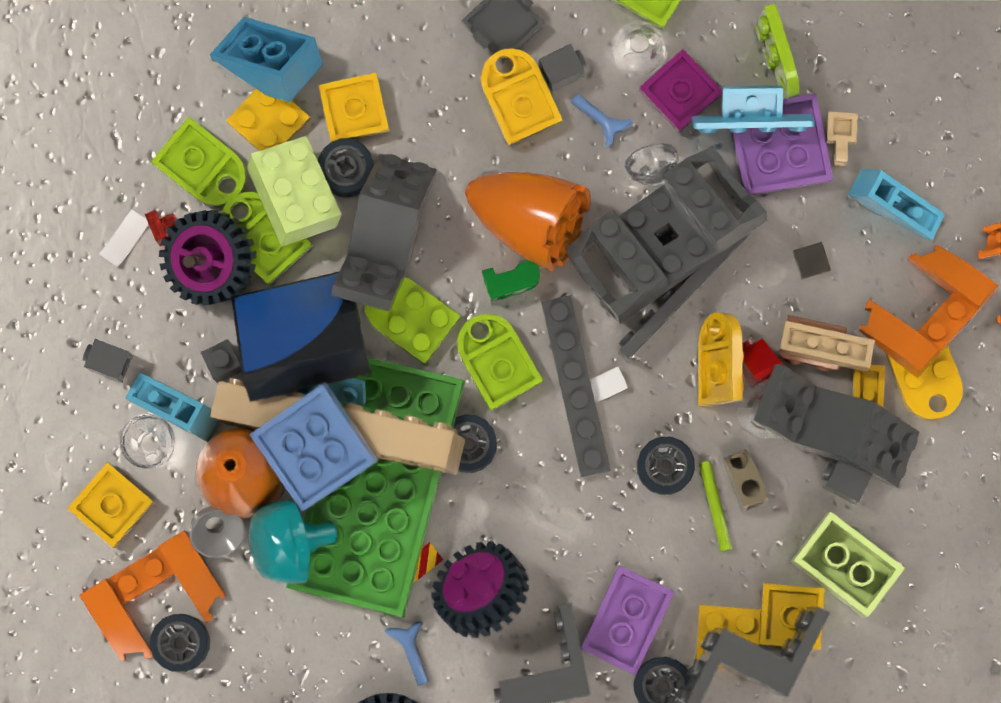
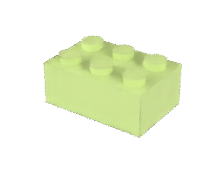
M307 136L250 155L247 166L248 172L281 247L337 228L341 212Z
M832 512L825 514L790 561V563L862 618L870 616L905 569Z

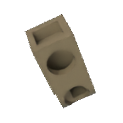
M747 449L724 457L725 468L732 482L742 513L766 504L769 496Z

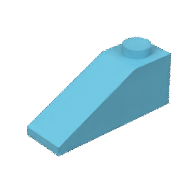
M861 169L848 193V196L869 210L928 240H933L945 216V213L882 170Z
M140 372L125 398L206 442L210 440L220 422L210 417L211 408Z

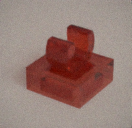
M156 210L146 213L145 217L155 241L161 247L163 246L161 245L162 238L169 236L166 231L169 227L175 226L173 222L177 220V217L172 213L161 218Z

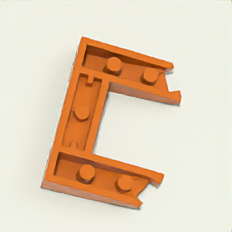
M935 245L933 248L934 252L919 257L917 253H914L908 257L909 262L951 294L918 331H915L902 320L869 299L865 306V310L871 312L867 326L860 325L859 329L868 339L875 340L874 344L917 379L995 295L998 284L982 272L939 245Z
M185 530L158 546L159 548L112 577L102 580L79 595L121 661L126 660V653L143 652L144 658L153 657L148 643L125 605L168 578L176 575L206 623L213 618V615L208 611L217 596L222 599L226 597L203 556L192 546L189 533Z

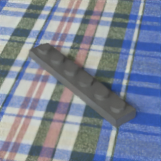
M751 232L682 280L684 284L677 291L671 288L660 300L663 303L662 307L656 313L651 309L639 322L643 326L635 334L630 331L618 343L622 347L618 355L627 362L743 243Z
M571 295L541 301L580 476L582 478L609 472L611 469Z

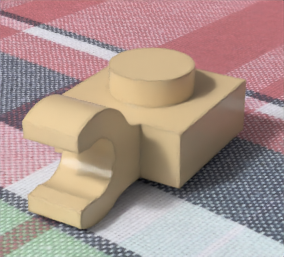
M827 113L826 144H834L833 166L845 167V162L848 161V145H856L858 113Z

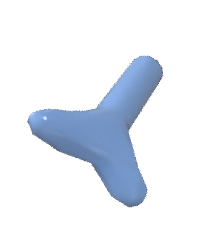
M579 94L571 101L574 106L602 126L606 147L613 143L615 134L626 130L633 124V120H618L606 116Z
M422 621L415 622L407 630L399 628L386 629L385 633L395 638L405 649L417 685L429 682L415 645L416 636L423 624Z

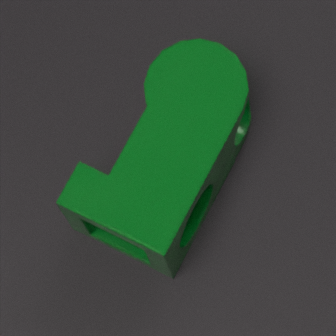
M524 261L519 263L515 269L495 275L493 267L482 270V277L491 303L536 288L540 280L538 266L530 261Z

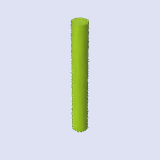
M711 461L699 463L720 552L731 550L732 545Z

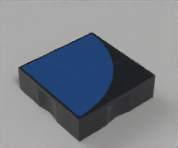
M339 272L231 297L241 374L250 402L292 393L299 389L320 385L325 382L330 384L371 374L366 345L360 326L361 320L357 302L331 295L333 284Z

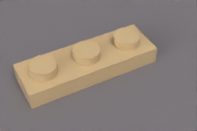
M785 321L778 353L868 372L871 366L875 340Z

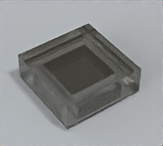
M822 242L793 250L801 280L831 271Z

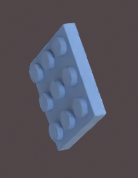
M326 382L250 434L302 512L378 461V458Z

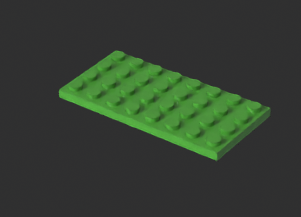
M368 358L371 374L353 378L365 381L366 403L363 407L365 410L370 411V414H374L375 409L391 412L393 416L399 417V420L403 421L405 416L422 419L423 422L428 423L431 427L434 426V422L454 427L465 384L463 379L373 358ZM340 403L345 408V403ZM378 458V461L307 508L303 523L309 522L311 525H317L331 521L336 526L338 538L334 545L316 547L315 552L309 553V572L306 582L287 583L286 588L404 618L442 472Z

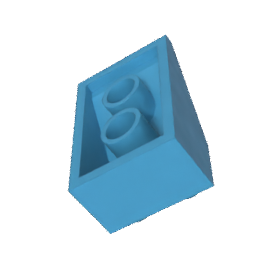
M243 17L210 53L211 59L263 94L289 103L323 64L314 37L247 17Z

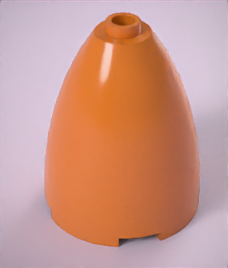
M504 172L480 176L475 180H471L465 191L469 206L487 230L518 255L552 272L556 265L563 267L569 260L565 248L571 245L583 233L580 230L583 223V212L587 213L590 210L591 195L587 187L565 179L529 172Z
M233 428L217 434L205 444L196 464V482L202 497L210 506L224 511L223 513L226 515H238L242 519H250L259 508L280 500L286 488L251 438L250 434L255 430ZM236 464L235 469L231 470V466Z

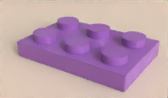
M618 566L581 646V650L633 675H637L674 591Z

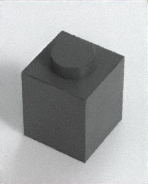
M570 43L540 58L538 66L551 92L582 78L584 75L583 67L586 66V62L580 50L574 51Z
M98 339L94 340L93 345L89 344L83 355L84 367L121 383L133 358V354L129 351Z
M228 339L200 352L213 380L217 383L241 373L240 359Z
M836 460L834 464L829 462L821 477V479L825 480L822 488L856 504L860 501L872 475L852 464Z

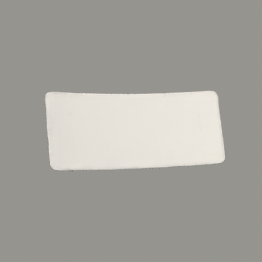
M130 210L99 255L118 267L138 242L150 221L134 210Z
M615 367L590 380L595 404L628 388L619 367Z

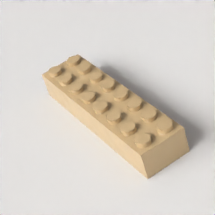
M230 378L229 383L218 382L210 417L229 426L257 430L302 399L305 394L292 392L287 393V395L283 394L250 402L244 381ZM350 403L345 404L344 410L377 458L457 475L465 439L457 434L458 430L453 429V426L434 422V426L431 427L428 423L416 417L405 416L403 421L399 420V417L393 416L391 412L375 409L374 414H370V411L365 410L362 406Z

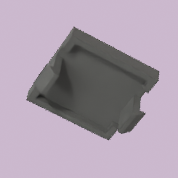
M483 0L461 20V23L473 34L472 37L492 55L503 49L519 50L545 25V22L531 10V5L534 4L532 0ZM505 57L498 59L501 64L508 60Z

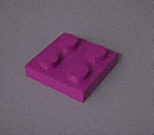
M684 49L678 52L639 87V91L678 133L692 122V116H699L722 95V89Z

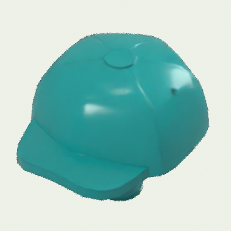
M280 499L259 508L252 515L249 527V549L255 567L263 578L277 583L295 584L306 582L309 572V553L315 552L316 547L334 545L338 538L336 526L331 521L317 525H311L309 522L303 523L296 504L286 499Z

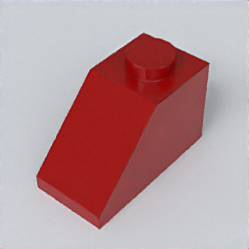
M751 338L742 343L744 353L742 373L751 388L770 378L775 364L783 365L763 338L757 342Z

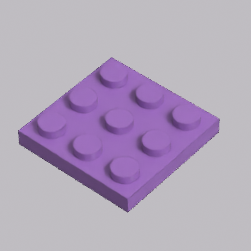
M816 93L783 99V114L812 115L815 120L814 127H807L806 131L797 132L790 131L789 127H778L774 132L759 131V128H747L746 132L741 133L731 132L741 184L751 196L833 181Z

